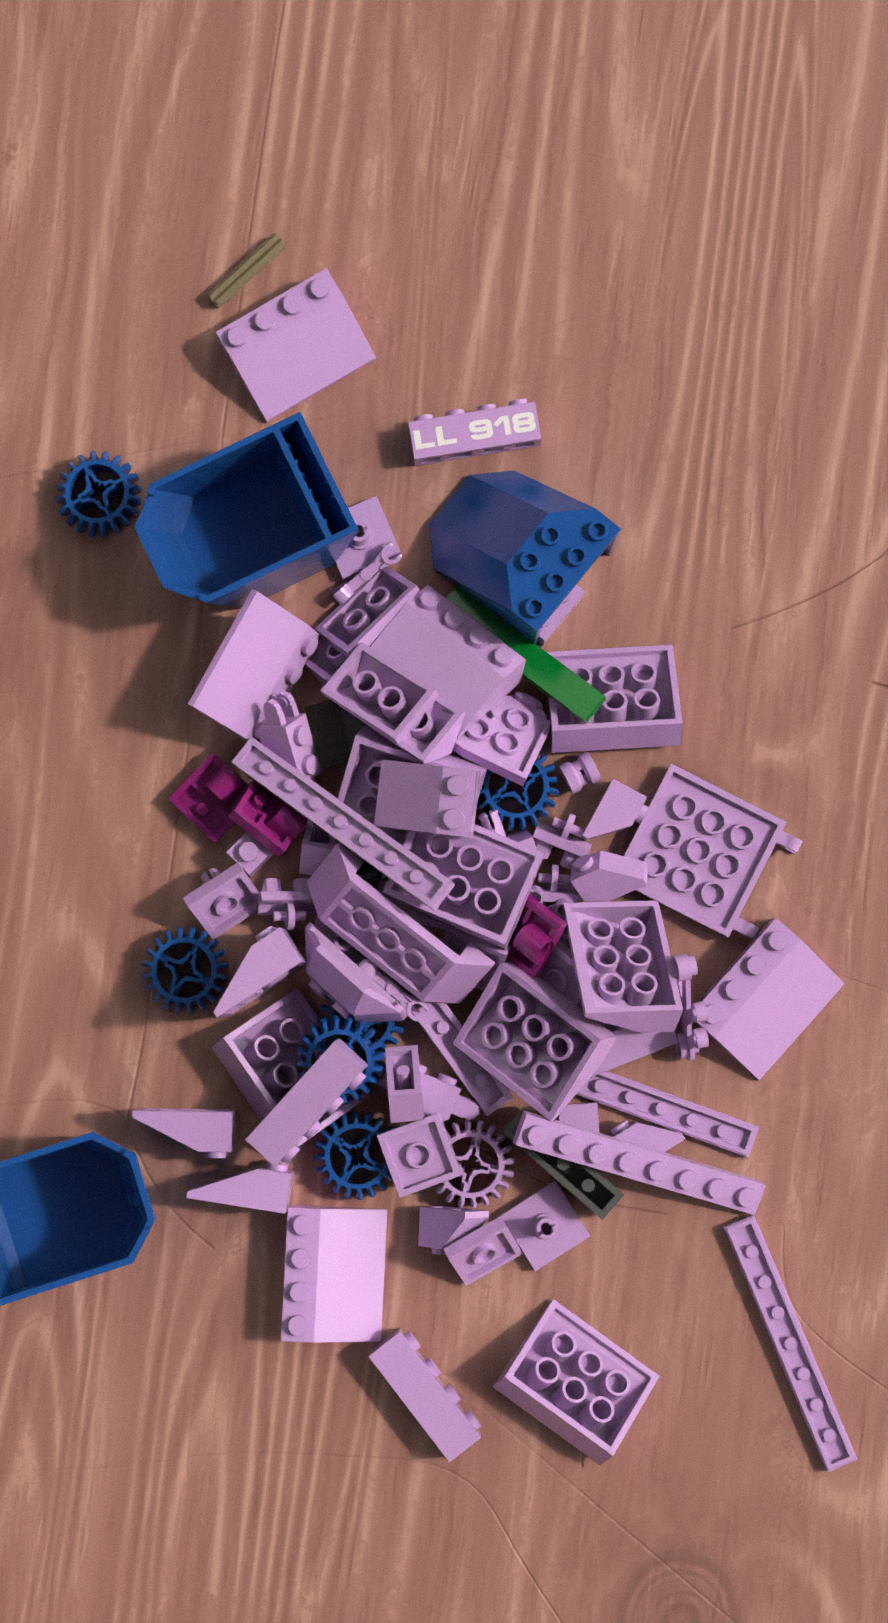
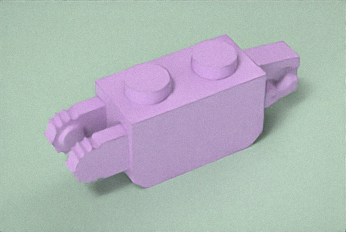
M284 690L276 695L275 699L277 701L271 699L263 704L266 723L261 725L258 730L261 744L315 782L314 777L320 774L322 770L306 713L298 712L296 702H294L295 699L291 693Z
M375 1061L385 1066L383 1072L373 1073L380 1078L378 1085L388 1090L386 1062ZM419 1064L424 1117L440 1112L443 1122L449 1120L451 1113L461 1118L465 1117L466 1120H474L479 1114V1105L474 1100L470 1101L469 1098L459 1094L461 1088L455 1086L457 1079L440 1072L436 1078L426 1074L427 1067Z

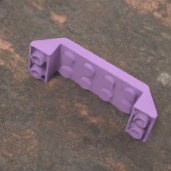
M338 841L307 881L319 920L421 1001L460 1004L493 967L495 962L470 942L459 955L358 876L356 872L365 860Z

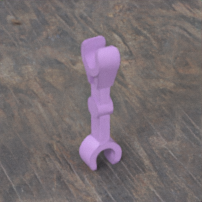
M393 542L383 544L370 564L363 567L347 583H342L333 591L334 599L339 604L346 602L357 588L370 580L380 569L398 563L402 553L399 552L394 558H387L385 552L394 544Z
M363 959L358 965L405 1008L410 1020L419 1021L411 1013L413 1005L419 1004L425 1011H428L424 1001L403 992L396 983L383 975L379 968L369 959Z

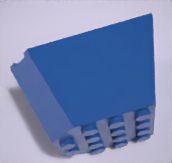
M301 412L150 483L140 517L137 519L134 527L164 589L208 604L243 606L252 589L265 597H269L333 566L359 532Z
M90 1132L0 1161V1306L129 1265L135 1261L156 1220L135 1153L95 1132Z

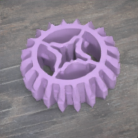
M467 1119L464 1122L466 1130L460 1131L457 1122L452 1123V1128L455 1133L450 1136L447 1131L451 1144L461 1138L472 1137L468 1150L463 1154H455L456 1158L460 1161L468 1160L469 1156L472 1155L473 1148L476 1147L474 1155L477 1158L475 1161H480V1166L487 1168H473L472 1172L469 1173L468 1180H466L467 1172L464 1171L466 1166L462 1167L461 1162L458 1161L462 1172L460 1188L447 1180L437 1187L436 1192L441 1194L445 1189H448L450 1191L446 1196L448 1203L453 1200L455 1195L459 1196L458 1207L461 1208L464 1206L465 1198H469L471 1208L474 1209L477 1207L476 1198L481 1197L483 1204L487 1206L489 1205V1199L486 1196L488 1193L491 1192L496 1199L501 1197L500 1193L495 1189L497 1185L503 1189H508L509 1184L502 1180L503 1175L513 1177L514 1172L505 1169V1165L514 1164L515 1159L512 1157L504 1158L503 1154L512 1150L511 1145L499 1146L505 1139L504 1134L498 1135L495 1139L491 1137L495 1132V1126L491 1125L485 1133L482 1131L483 1121L479 1120L477 1122L475 1130L471 1129V1122ZM482 1139L488 1142L495 1150L498 1165L490 1164V1162L482 1160L479 1156ZM489 1173L495 1175L492 1181L485 1187L478 1190H469L472 1180L477 1174Z

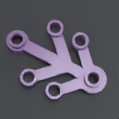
M684 953L672 956L683 1012L679 1019L681 1033L676 1034L678 1043L675 1044V1049L679 1059L686 1058L688 1061H692L695 1059V1053L699 1052V1048L709 1046L705 1027L692 1029L694 1022L708 1021V1011L704 1001L691 1004L690 979H692L693 975H697L698 969L695 957Z

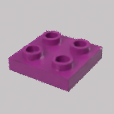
M212 752L168 799L216 844L235 825V822L228 815L248 785Z
M251 779L228 815L231 820L277 857L286 851L292 839L299 834L308 821L306 817L253 779Z
M529 894L508 944L511 948L507 959L531 978L540 977L567 922Z

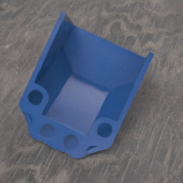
M514 470L472 474L464 480L460 489L455 491L442 507V511L429 523L433 568L455 587L458 586L531 642L537 644L541 627L603 552L608 556L611 554L621 528L596 508Z

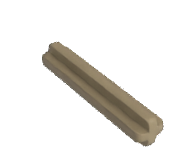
M275 233L269 236L208 292L210 301L217 307H221L285 248L284 241Z

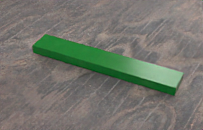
M458 586L446 597L447 600L526 659L522 677L586 724L606 701L605 695L537 644L531 642Z

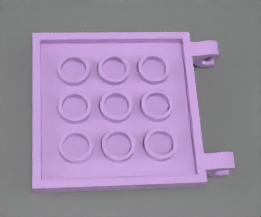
M670 764L624 856L644 861L648 865L647 885L635 891L652 900H658L660 904L727 938L732 930L752 940L759 927L739 918L768 858L776 844L795 854L798 852L803 841L783 831L787 822Z

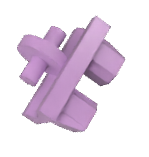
M570 813L567 822L557 817L554 818L551 826L563 831L538 822L533 837L535 838L536 850L544 853L543 859H548L553 846L565 850L560 865L572 870L573 862L579 857L590 853L591 843L569 835L571 833L581 838L584 832L583 828L573 824L576 815Z
M552 864L551 874L539 873L538 882H533V885L541 887L544 891V902L542 904L546 906V902H557L561 898H567L573 903L583 902L575 887L570 884L571 875L559 874V865ZM530 893V895L533 896L535 899H540V895L538 893ZM561 905L558 908V910L563 913V908Z
M277 878L264 879L257 904V914L273 915V921H284L286 930H293L295 921L306 920V914L316 913L307 884L310 878H297L293 880L292 891H282L281 880Z

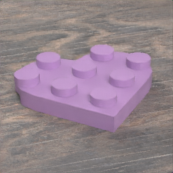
M515 692L513 696H505L461 737L456 739L453 751L463 758L523 786L549 733L551 721L550 719L547 720L540 701L531 695Z

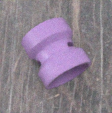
M588 752L579 755L578 759L572 763L565 762L558 766L572 794L580 791L582 786L587 783L594 784L602 780Z

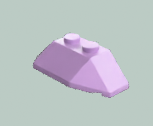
M309 922L305 927L306 973L311 980L308 985L321 998L327 995L335 1002L332 1008L342 1018L346 1020L348 1016H352L353 1020L359 1023L361 1020L365 1022L403 1021L408 1016L405 1008L390 996L312 923Z

